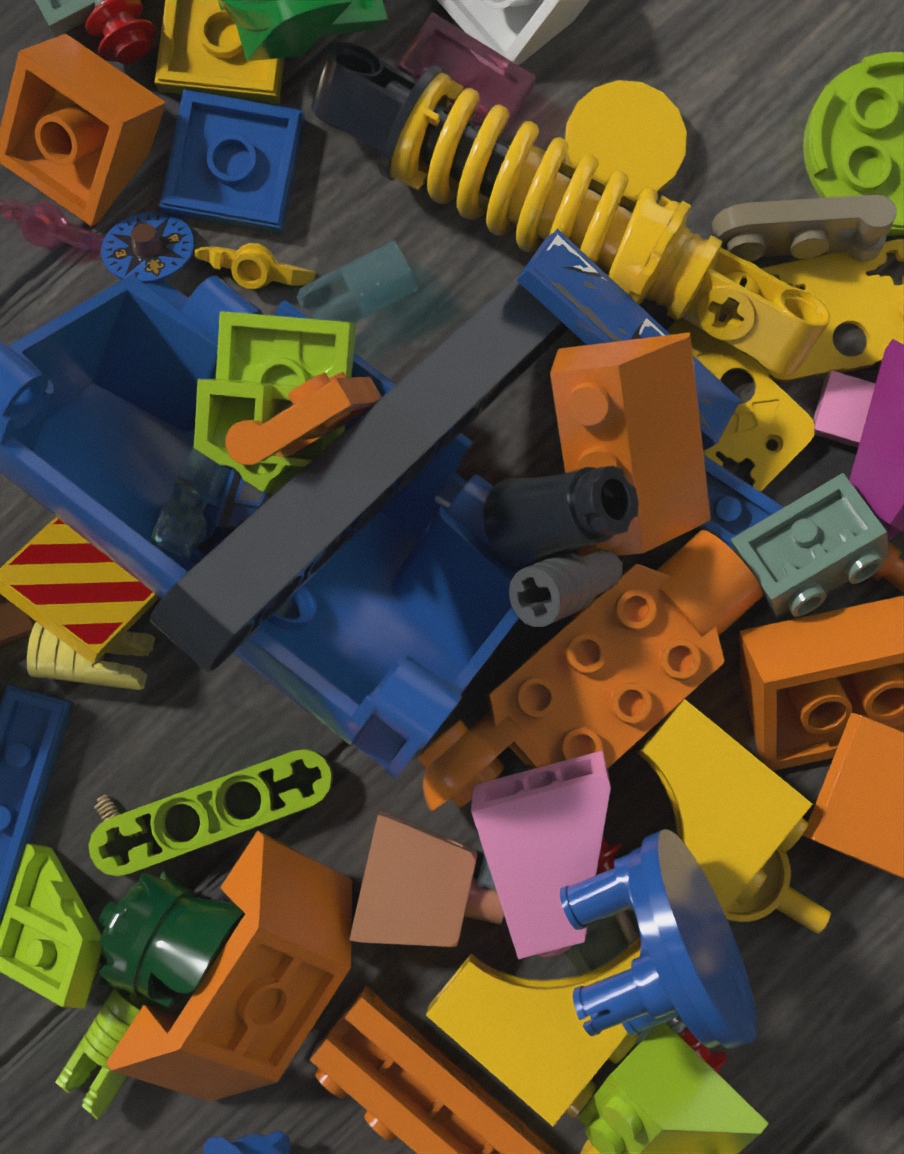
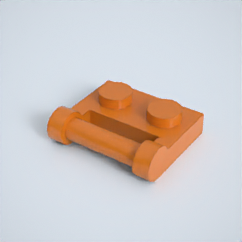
M341 372L329 378L326 373H322L293 389L288 394L293 405L267 422L243 420L235 423L228 430L225 437V447L229 456L241 465L257 464L273 455L292 456L365 413L382 396L370 377L347 378L344 372Z

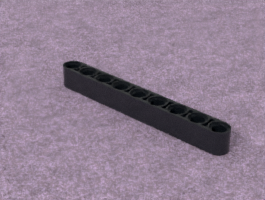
M518 274L186 573L159 601L150 616V622L207 673L214 671L569 328L517 281V278L520 276Z

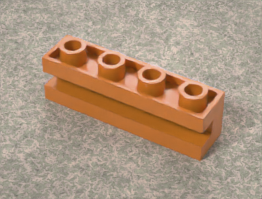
M366 985L314 1047L310 1061L317 1066L314 1075L318 1081L338 1098L343 1099L348 1093L367 1110L364 1118L376 1133L391 1143L399 1138L416 1154H561Z

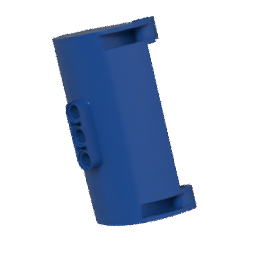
M132 274L7 346L0 340V473L161 599L186 573L235 530L215 526L216 515L232 469L227 465H219L194 449L198 379H216L220 311L263 315V312L216 275L208 277L187 298L164 279L144 284ZM286 300L279 304L274 315L310 319ZM354 353L351 378L370 377L382 397L396 385ZM363 414L345 424V430L349 428ZM462 434L452 441L364 526L346 546L335 554L233 653V655L350 746L355 745L387 768L385 773L394 780L417 750L421 751L461 700L462 696L460 694L519 619L510 603L509 588L512 578L521 569L507 565L496 555L488 541L484 527L485 502L493 486L477 474L467 482L456 473L461 465L460 461L473 443Z

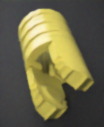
M38 622L33 626L27 651V670L31 677L133 690L144 689L147 674L141 668L134 667V665H121L115 662L104 661L105 654L93 665ZM126 631L106 653L134 655L135 657L148 656L150 651H153L155 637L148 633Z

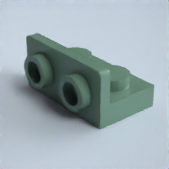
M844 473L731 539L734 551L759 582L763 594L767 598L770 611L777 621L791 614L794 617H799L810 613L825 601L828 592L847 581L851 584H856L873 576L883 566L884 560L889 556L887 531Z

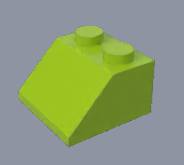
M666 1023L657 1025L609 1075L577 1117L586 1127L585 1133L589 1141L601 1154H738L758 1137L769 1124Z

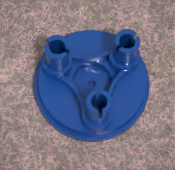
M664 829L649 835L643 840L642 847L616 859L613 869L560 889V900L563 910L575 930H582L589 924L629 908L635 912L639 925L641 951L640 956L633 959L631 969L588 986L577 987L573 991L574 1007L579 1020L587 1016L591 1017V1020L584 1022L583 1028L590 1036L598 1035L601 1031L621 1023L629 1035L636 1036L641 1034V1031L681 1017L697 1040L709 1048L723 1045L728 1049H735L752 1043L755 1040L757 1032L755 1005L749 979L736 940L707 877L690 850L676 834Z

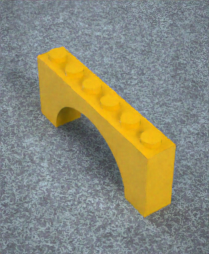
M686 699L682 700L666 715L637 751L648 762L662 782L672 805L677 836L687 846L700 865L724 914L735 900L740 905L747 903L759 890L767 877V874L761 868L776 849L786 853L795 845L807 829L809 823L802 817L812 806V803ZM639 936L630 946L610 961L590 971L561 979L539 980L513 976L485 964L471 953L429 1004L426 1016L551 1126H554L564 1112L573 1118L583 1109L597 1087V1084L591 1080L607 1059L614 1064L618 1063L629 1052L639 1036L629 1035L622 1023L605 1029L598 1035L590 1036L583 1028L584 1022L591 1020V1017L587 1016L579 1020L574 1007L573 991L577 987L588 986L631 969L633 959L640 956L641 938Z

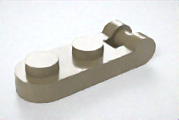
M883 195L748 202L730 206L715 215L712 221L713 236L722 241L721 248L749 262L761 257L794 256L799 259H810L824 253L847 252L853 259L867 262L879 256L886 241V234L891 229L896 218L897 209L895 204Z

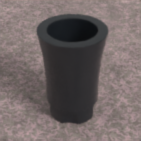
M615 466L600 468L584 467L563 474L537 478H509L498 482L489 492L484 507V527L488 541L496 555L507 565L522 570L548 558L583 546L605 542L614 535L627 532L631 520L638 516L639 501L636 488L627 481L624 471Z

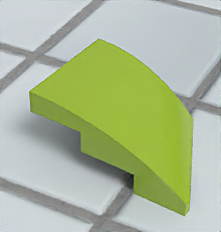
M220 311L216 379H198L194 449L219 465H227L242 476L244 481L261 492L274 495L344 432L345 425L300 453L287 457L273 455L267 460L253 465H241L229 456L225 447V437L228 430L235 423L243 420L267 422L293 405L288 397V394L293 389L319 374L326 373L330 378L344 372L347 378H351L356 323Z

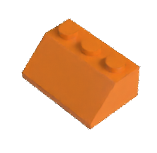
M690 332L558 349L550 377L565 473L584 467L600 468L615 466L624 471L627 481L636 488L639 501L638 516L631 520L627 532L614 535L605 542L577 548L578 555L583 557L599 550L614 552L616 556L645 553L711 521Z
M904 596L739 631L740 677L760 761L772 771L834 758L851 713L862 715L904 732Z

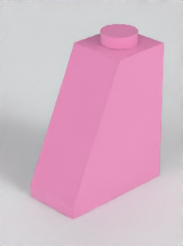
M603 750L473 785L471 812L518 959L532 955L540 957L557 956L569 950L572 945L585 942L587 927L582 930H575L570 924L561 904L560 889L596 876L611 789Z

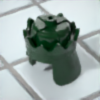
M162 871L160 878L142 873L139 882L130 888L119 903L110 901L100 915L99 925L105 929L99 941L102 950L99 960L103 965L99 971V974L102 976L99 984L126 990L136 996L144 995L168 1008H172L176 998L165 993V991L170 988L178 993H189L198 988L245 913L235 903L205 900L197 897L194 891L181 885L165 871Z

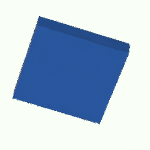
M183 89L159 205L161 211L178 217L283 235L306 122L304 111Z

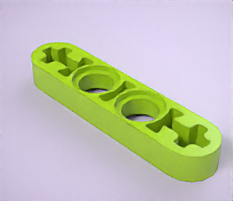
M309 749L296 750L109 818L99 824L91 834L89 842L90 858L94 865L105 874L113 876L127 875L306 809L323 800L331 790L333 782L332 767L328 760L317 751ZM303 759L307 768L318 766L322 778L313 783L315 794L305 796L301 788H294L279 794L286 804L285 807L273 808L272 789L267 780L262 776L263 771L272 768L274 770V782L295 773L293 763L297 760ZM237 782L251 783L257 787L261 794L260 809L251 818H236L226 807L225 798L227 791ZM177 804L191 806L196 810L200 818L199 831L189 841L175 840L168 834L165 827L167 813ZM150 814L152 835L162 848V852L154 854L153 841H150L128 851L129 863H124L120 855L109 856L105 844L114 840L113 829L118 827L123 836H129L148 829L141 818L143 815Z

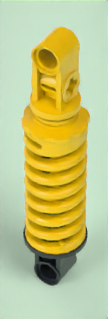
M337 42L329 46L311 104L312 111L324 123L342 129L382 151L380 174L388 180H397L418 191L427 182V190L433 201L447 204L457 198V208L460 215L469 220H476L487 212V227L491 233L497 236H504L517 227L516 242L518 247L525 252L537 250L551 233L559 229L637 304L640 305L645 299L653 300L657 305L666 307V310H668L666 315L678 321L682 317L705 330L712 337L723 340L754 357L764 367L777 373H795L831 320L830 311L816 296L805 290L788 285L761 270L757 265L721 248L722 241L711 235L709 239H703L700 234L691 232L692 230L686 227L691 208L690 204L684 201L681 203L671 201L664 196L661 197L657 204L658 193L651 187L642 188L634 200L624 195L629 179L627 174L621 170L613 171L604 184L593 178L599 165L598 159L591 154L583 155L576 168L563 161L569 145L561 137L554 138L546 151L533 145L539 134V128L532 121L522 123L512 143L500 138L510 117L508 108L501 104L493 106L481 127L471 122L480 102L479 93L472 88L463 90V86L453 81L447 75V71L438 65L431 66L419 80H416L380 60L377 55L362 46L348 42ZM452 101V102H454V105H453L452 109L449 110L448 108H449L450 102ZM742 278L747 279L745 287L739 284ZM722 312L727 315L724 322L719 321Z

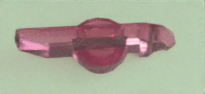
M0 198V214L4 216V220L7 222H19L22 234L31 244L39 247H51L63 241L77 248L101 250L105 236L67 221L64 213L52 202L40 200L30 205L14 199Z

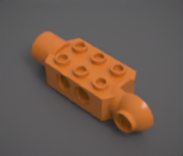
M701 530L656 571L640 564H635L623 571L622 578L619 579L617 585L596 595L588 607L578 611L485 694L488 712L470 728L459 719L417 757L425 767L423 791L430 812L440 807L449 799L458 808L472 800L473 785L494 780L504 770L505 766L497 756L508 746L526 766L530 765L532 769L602 750L607 768H609L725 662L718 636L763 596L762 588L751 570L722 540L708 531Z

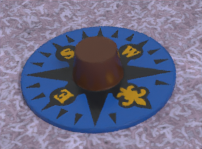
M161 212L141 213L122 220L107 233L101 246V256L107 270L117 278L123 280L133 274L143 283H151L174 275L187 264L193 254L194 238L188 225L176 216Z

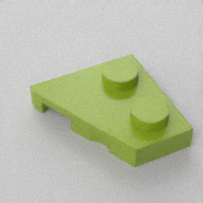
M25 843L0 925V972L61 1007L85 1008L93 979L98 971L102 952L99 941L102 936L53 849L45 845Z

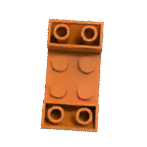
M259 831L256 832L220 887L245 913L244 917L179 1017L145 1004L143 1005L106 1062L111 1071L209 1102L277 1083L351 968V940L349 939L352 931V880L346 874Z

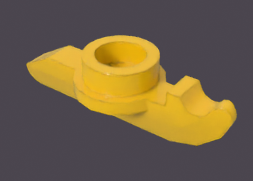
M258 243L242 245L238 250L217 246L200 247L194 250V256L197 259L209 262L213 268L219 270L221 267L231 269L234 280L246 289H260L266 287L272 281L292 286L312 285L316 276L315 271L276 261L272 252L267 247Z

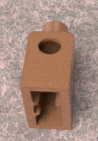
M384 811L379 812L349 940L362 943L454 947L458 944L464 917L501 925L504 913L495 884L472 878L477 858L476 849Z

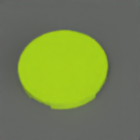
M885 52L865 57L860 63L849 67L826 85L816 100L805 126L803 140L806 170L820 198L883 195L895 204L897 209L896 218L886 236H904V52Z

